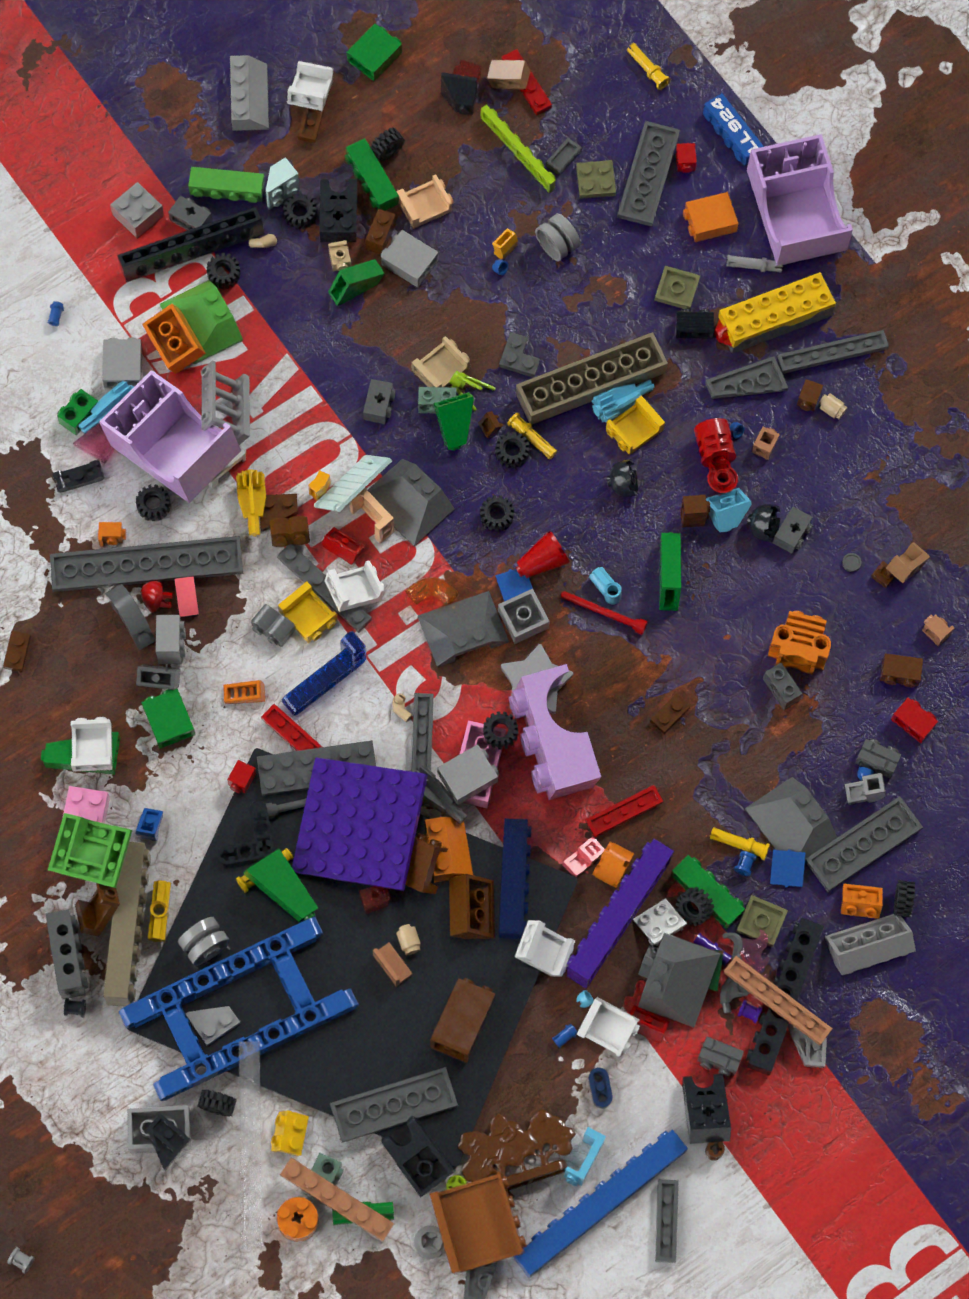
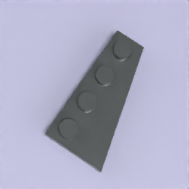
M774 356L705 381L712 399L788 391V386Z
M498 1262L466 1271L464 1299L486 1298Z

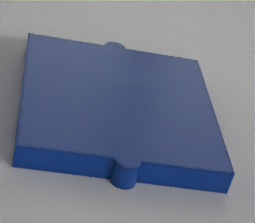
M509 569L508 572L495 575L504 602L533 589L530 579L525 576L521 577L516 569Z
M791 849L787 851L773 850L770 884L784 885L785 887H803L805 852L791 851Z

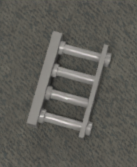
M212 360L201 370L202 430L206 431L213 424L224 429L223 424L227 423L231 426L238 445H240L250 437L249 376L242 374L238 379L233 380L216 372V362ZM216 381L232 387L233 394L217 388ZM216 396L232 402L233 409L217 403ZM216 411L232 417L233 424L216 418Z

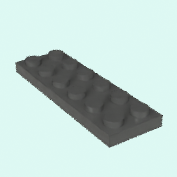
M645 121L617 218L653 226L680 134L679 129Z
M373 740L258 756L257 763L262 796L308 790L315 757L376 766Z
M899 796L806 858L805 862L826 891L829 892L922 830L923 826Z
M444 1067L332 1102L330 1106L341 1142L344 1143L407 1123V1119L411 1116L417 1119L458 1107L447 1069Z

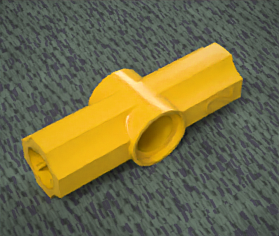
M154 881L148 941L165 942L171 882ZM157 908L165 909L161 915H156L154 912Z

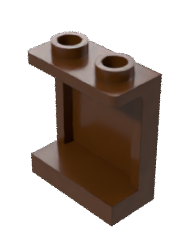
M418 833L415 836L405 885L422 893L436 894L438 886L430 882L439 852H447L448 848L442 846V842L434 839L428 840L429 836Z
M96 883L97 890L90 901L78 900L75 904L81 933L99 937L119 907L120 901L116 888Z

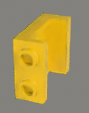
M641 395L636 399L635 405L613 421L610 419L607 421L606 432L611 438L614 437L622 451H626L631 455L662 432L665 422Z
M307 581L278 604V610L281 615L295 624L296 631L308 644L311 641L318 640L322 636L323 631L327 628L331 629L337 623V613L335 611L332 612L312 591V586Z

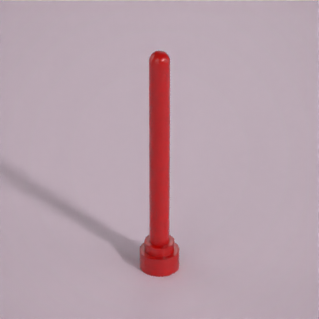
M566 591L561 593V598L631 626L635 633L643 635L648 621L644 619H631Z

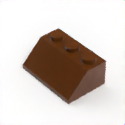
M470 874L449 878L450 936L461 939L495 938L494 880Z

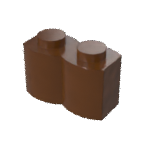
M295 516L289 519L275 518L270 520L272 546L285 547L290 544L304 545L310 542L307 517Z

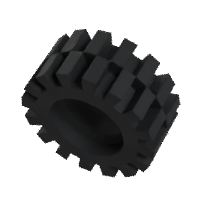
M389 128L388 131L386 129L383 134L380 133V136L375 138L376 141L372 142L371 149L380 161L389 160L390 157H394V154L399 152L398 150L403 148L405 139L397 129Z
M295 194L292 195V199L289 197L283 207L286 223L290 224L292 228L295 225V229L298 230L299 226L302 229H305V225L309 228L311 226L310 223L313 224L317 217L316 204L311 197L308 199L306 194L304 197H302V194H298L299 197H296ZM297 207H304L307 213L304 216H296L293 210Z
M221 253L222 256L220 257L219 254H216V258L214 259L212 256L210 258L211 262L208 261L207 263L208 279L216 287L219 285V289H223V286L229 289L228 285L233 287L235 286L234 282L238 283L239 262L236 261L234 256L231 258V254L225 256V253ZM221 266H227L231 270L226 276H220L216 271Z
M506 432V436L504 434L501 435V439L498 438L495 450L497 460H500L501 465L506 464L505 467L509 468V465L515 468V465L520 467L521 463L525 464L526 459L529 457V442H527V438H522L521 433L516 435V432H513L512 435H510V432ZM510 444H514L519 447L520 451L517 455L511 456L506 453L505 448Z
M151 484L148 485L147 489L144 486L142 488L143 491L139 490L138 496H136L138 513L148 521L149 518L152 521H155V518H158V521L162 520L161 516L165 518L167 516L166 512L169 513L171 507L168 492L164 491L162 486L158 488L156 484L154 487ZM151 497H157L161 501L160 505L155 509L146 506V501Z
M493 495L492 499L488 497L487 501H483L480 508L481 523H484L485 528L488 526L490 531L492 529H495V532H498V529L504 531L505 527L508 529L513 522L514 507H512V502H508L506 497L502 499V495H499V498H496V495ZM493 508H501L504 511V516L501 519H493L490 516V511Z
M499 711L496 715L494 713L490 714L491 717H487L486 723L484 722L483 734L487 744H491L492 748L498 747L500 750H502L501 747L507 749L508 745H514V741L517 740L519 733L516 719H513L511 714L508 716L507 712L500 714ZM498 724H504L508 727L509 731L507 735L498 737L493 732L494 727Z
M898 880L894 897V915L911 917L915 898V882Z
M691 887L677 898L676 906L679 907L676 910L681 912L679 915L684 917L685 922L689 921V925L694 924V926H698L712 916L714 904H710L713 900L712 898L708 899L709 894H704L703 889L699 890L698 887L694 889ZM691 902L698 907L699 911L692 906Z
M203 1089L197 1106L210 1113L230 1117L233 1115L237 1100L221 1092Z

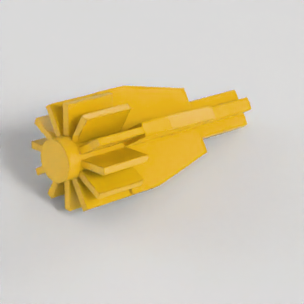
M249 469L242 471V473H237V497L243 517L248 518L249 536L253 535V537L260 535L259 517H263L266 501L265 475L262 471L258 472V470Z

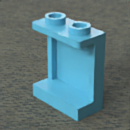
M589 1127L587 1128L583 1142L592 1147L579 1171H575L570 1167L566 1168L564 1177L567 1178L566 1182L573 1186L583 1185L605 1142V1135Z

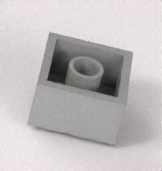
M138 182L110 204L112 215L136 238L164 216L162 205Z
M533 589L498 604V612L514 644L549 629L550 621Z
M156 615V655L158 663L182 664V657H186L184 640H182L186 639L184 621H181L180 615Z

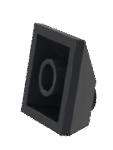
M442 72L441 94L455 112L463 115H473L477 97V78Z

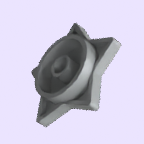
M541 644L525 660L501 664L502 671L513 686L512 690L516 689L521 677L558 667L551 663ZM569 670L568 673L564 674L561 679V685L554 687L548 692V712L556 713L557 691L573 677L572 671Z

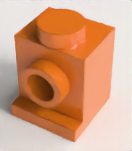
M99 522L98 541L100 547H104V543L117 545L126 540L127 532L126 529H123L122 522Z

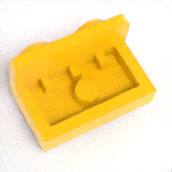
M289 1110L280 1111L275 1119L276 1127L271 1138V1151L301 1156L309 1116Z

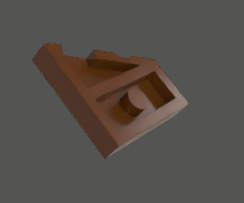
M297 494L266 495L263 517H260L261 532L266 531V528L270 527V520L291 518L298 514Z

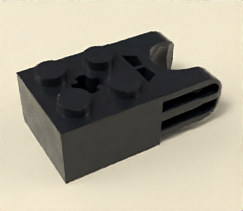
M320 179V242H340L345 240L347 242H357V179H349L348 186L343 192H334L329 186V179Z
M714 1074V1082L708 1088H700L695 1085L692 1076H683L682 1090L690 1144L730 1141L731 1122L723 1074Z
M411 1116L407 1119V1126L412 1133V1139L408 1145L398 1144L391 1136H384L381 1141L415 1191L422 1197L453 1174L455 1169L419 1120ZM423 1163L430 1165V1172L422 1170V1167H424Z

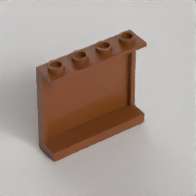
M501 1172L448 1190L429 1193L451 1272L454 1275L525 1253L524 1248L527 1247L524 1235L520 1236L518 1230L521 1227L518 1215L514 1216L512 1209L515 1207L514 1199L507 1192V1188L510 1187L507 1176H503Z

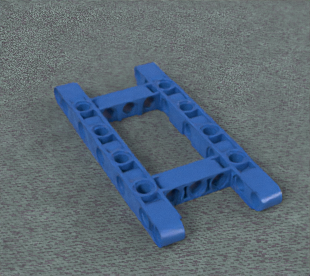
M316 917L309 918L119 1010L120 1017L126 1028L138 1027L164 1015L183 1055L186 1065L161 1076L160 1080L153 1084L161 1102L229 1071L359 1006L351 989L340 990L314 1002L291 953L316 942V939L323 935ZM273 944H279L281 945V949L278 951L271 950V946ZM238 961L245 962V966L240 969L236 968L235 964ZM272 963L296 1011L295 1014L282 1021L279 1019L259 1029V1032L233 1041L209 1056L205 1055L182 1006ZM202 978L209 980V983L205 986L198 984ZM165 996L173 998L170 1003H163L162 999ZM308 1014L316 1016L315 1020L311 1022L307 1021L305 1017ZM272 1031H277L280 1035L277 1039H271L269 1034ZM235 1049L243 1050V1054L239 1057L232 1055ZM200 1066H204L207 1069L202 1075L196 1073V1069Z

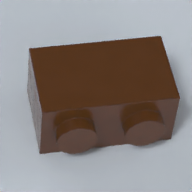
M378 209L365 239L366 250L381 255L382 251L387 247L395 228V214Z
M706 495L683 496L680 508L682 528L705 526V521L709 519L710 501H706Z
M885 653L882 659L880 681H884L889 685H895L896 683L904 684L905 687L909 688L918 686L921 681L923 659Z

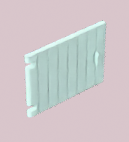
M364 455L353 468L341 477L314 504V507L340 512L392 460L386 457Z

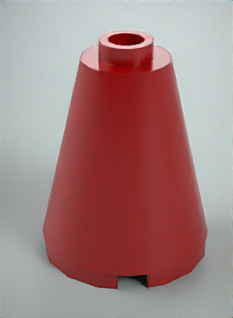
M548 531L516 562L518 566L515 568L521 577L529 578L567 565L570 561L554 534Z

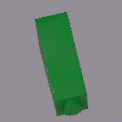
M375 259L341 269L328 293L336 305L339 306L378 285L385 273Z
M469 392L434 403L443 441L448 449L457 450L467 443L474 398Z

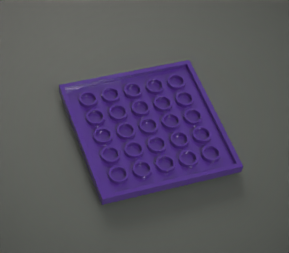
M315 757L292 865L296 874L404 891L428 775L425 773Z

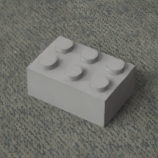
M189 1106L127 1109L128 1150L130 1154L156 1152L147 1128L160 1113L191 1139ZM191 1142L184 1150H191Z

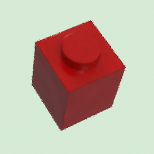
M695 143L677 144L675 151L677 172L689 173L695 171L697 164Z
M237 760L227 779L229 788L234 792L240 793L241 791L246 794L256 775V768Z

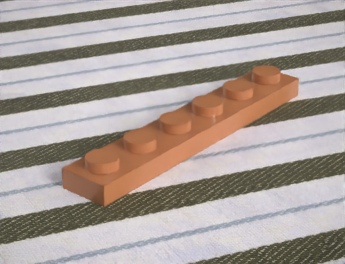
M737 956L734 957L724 970V974L819 1046L833 1028Z
M292 1157L280 1173L281 1177L382 1242L394 1226L393 1222Z

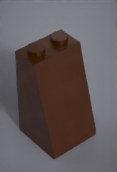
M458 978L430 1039V1048L468 1063L494 1002L495 993L489 987L474 985L475 983L470 979L464 978L462 980Z

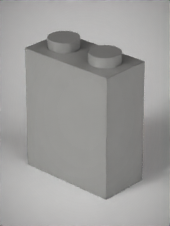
M401 230L398 235H394L391 245L382 251L380 256L381 265L414 286L419 287L437 263L438 251Z
M131 337L127 339L109 338L103 340L102 381L104 388H114L123 380L127 382L128 386L132 385L135 387L142 380L141 339Z
M478 744L437 767V774L457 805L498 782L499 772L494 764L490 765L487 760L489 759L487 752L484 748L480 749Z

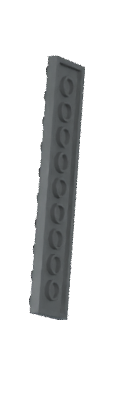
M240 536L50 554L53 592L111 587L120 584H142L150 581H173L177 578L194 576V578L243 574Z

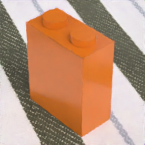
M728 192L688 201L683 210L684 219L688 220L689 234L693 236L695 242L737 232L739 223Z

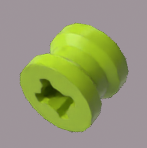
M453 1175L447 1180V1190L464 1185L466 1181L462 1176Z

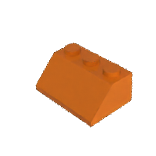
M451 817L426 819L425 830L426 835L429 836L428 840H438L442 842V846L448 848L447 852H439L433 872L434 882L446 881L449 878L463 874L473 875L464 821L459 824Z

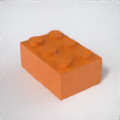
M170 304L142 324L166 367L175 374L206 354L182 311L174 304Z

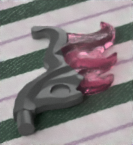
M760 929V936L753 940L741 938L736 933H724L722 937L724 939H731L734 943L732 960L737 956L758 973L767 966L769 957L765 960L761 958V954L768 944V937L765 931ZM730 977L724 982L720 994V1004H722L724 1014L732 1012L730 1006L732 999L751 994Z

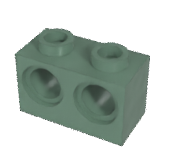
M419 387L418 413H436L434 403L455 397L456 388Z
M320 1152L311 1169L332 1184H334L335 1180H340L344 1171L341 1168L342 1162ZM325 1165H332L334 1171L326 1174L323 1172V1167Z

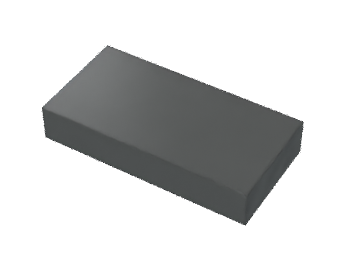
M567 138L546 161L545 165L560 176L579 155L582 147L570 138Z

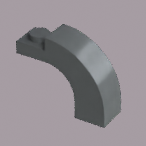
M122 584L105 593L113 610L122 619L139 650L156 641L144 615Z

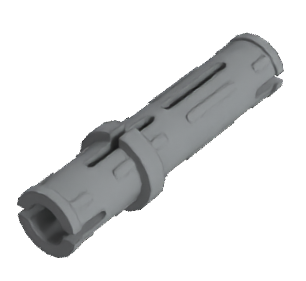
M728 255L726 263L727 267L761 270V272L766 270L781 273V267H783V264L777 266L776 261L767 260L764 257L757 259Z

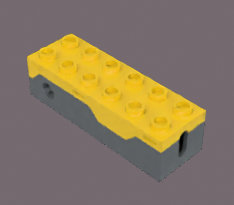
M821 272L719 310L714 333L717 341L728 345L733 354L831 317L836 302Z

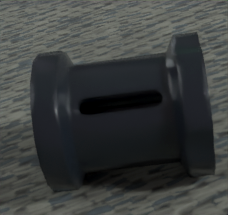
M65 998L64 1016L73 1014L84 1018L86 1000L71 1001L69 998Z

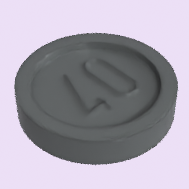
M855 553L846 554L842 560L844 569L849 572L857 571L862 563L861 558Z

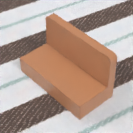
M387 943L379 950L377 948L373 950V956L396 987L413 976L390 943Z

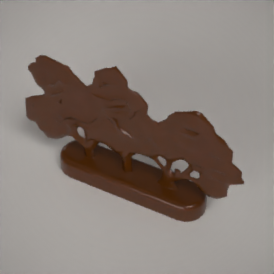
M543 1109L539 1110L532 1117L530 1126L525 1131L521 1130L519 1123L512 1120L507 1121L506 1117L498 1113L490 1123L491 1133L489 1135L478 1131L462 1134L461 1141L458 1144V1149L465 1155L470 1156V1159L462 1167V1172L467 1182L487 1178L493 1173L497 1174V1172H501L505 1176L506 1166H519L521 1169L520 1173L507 1176L510 1186L507 1188V1191L564 1173L568 1167L565 1160L549 1163L548 1159L554 1152L563 1156L569 1155L573 1149L571 1140L576 1133L573 1132L571 1127H566L564 1119L553 1116L550 1112ZM546 1143H549V1152L546 1151V1155H543L542 1149ZM553 1145H556L557 1149L553 1151ZM535 1150H540V1155H538L535 1152ZM530 1155L537 1156L541 1159V1166L526 1170L524 1159ZM493 1164H496L498 1170L493 1169Z

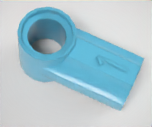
M603 567L596 568L589 575V579L603 594L608 604L615 605L621 600V586L614 582ZM610 591H615V592H617V594L614 595V596H612V595H610V594H608V593H609Z

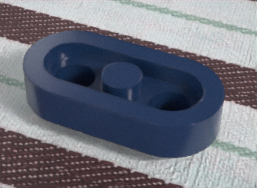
M594 1068L588 1078L592 1101L598 1108H607L613 1099L609 1075L603 1068ZM600 1076L602 1081L596 1082L595 1077ZM603 1095L605 1096L606 1100L604 1102L599 1101L598 1097Z

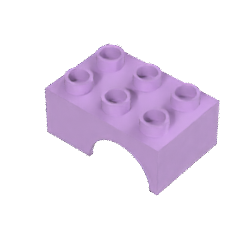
M822 134L752 149L747 173L777 266L846 251L853 229L851 224L845 226L837 208L833 187L834 171Z
M152 370L99 421L111 447L188 503L241 452L230 425L224 423L223 430L211 425L206 431H203L201 415L188 402L183 392Z
M567 664L521 677L516 689L512 690V696H509V703L514 718L524 717L526 723L523 733L520 734L524 753L526 756L535 754L538 765L534 766L535 770L531 771L534 787L537 793L546 791L549 800L593 788L601 778L588 732L574 733L564 730L553 721L548 712L547 694L554 687L562 684V677L565 673L569 672Z

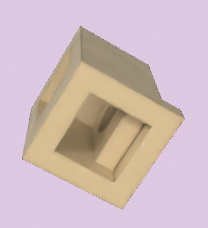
M347 241L329 243V255L333 271H340L341 269L351 267Z

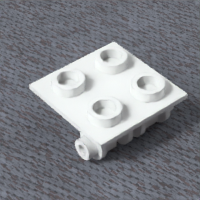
M667 899L662 900L633 919L649 938L648 941L651 946H658L664 933L673 936L678 931H682L683 927L687 925Z

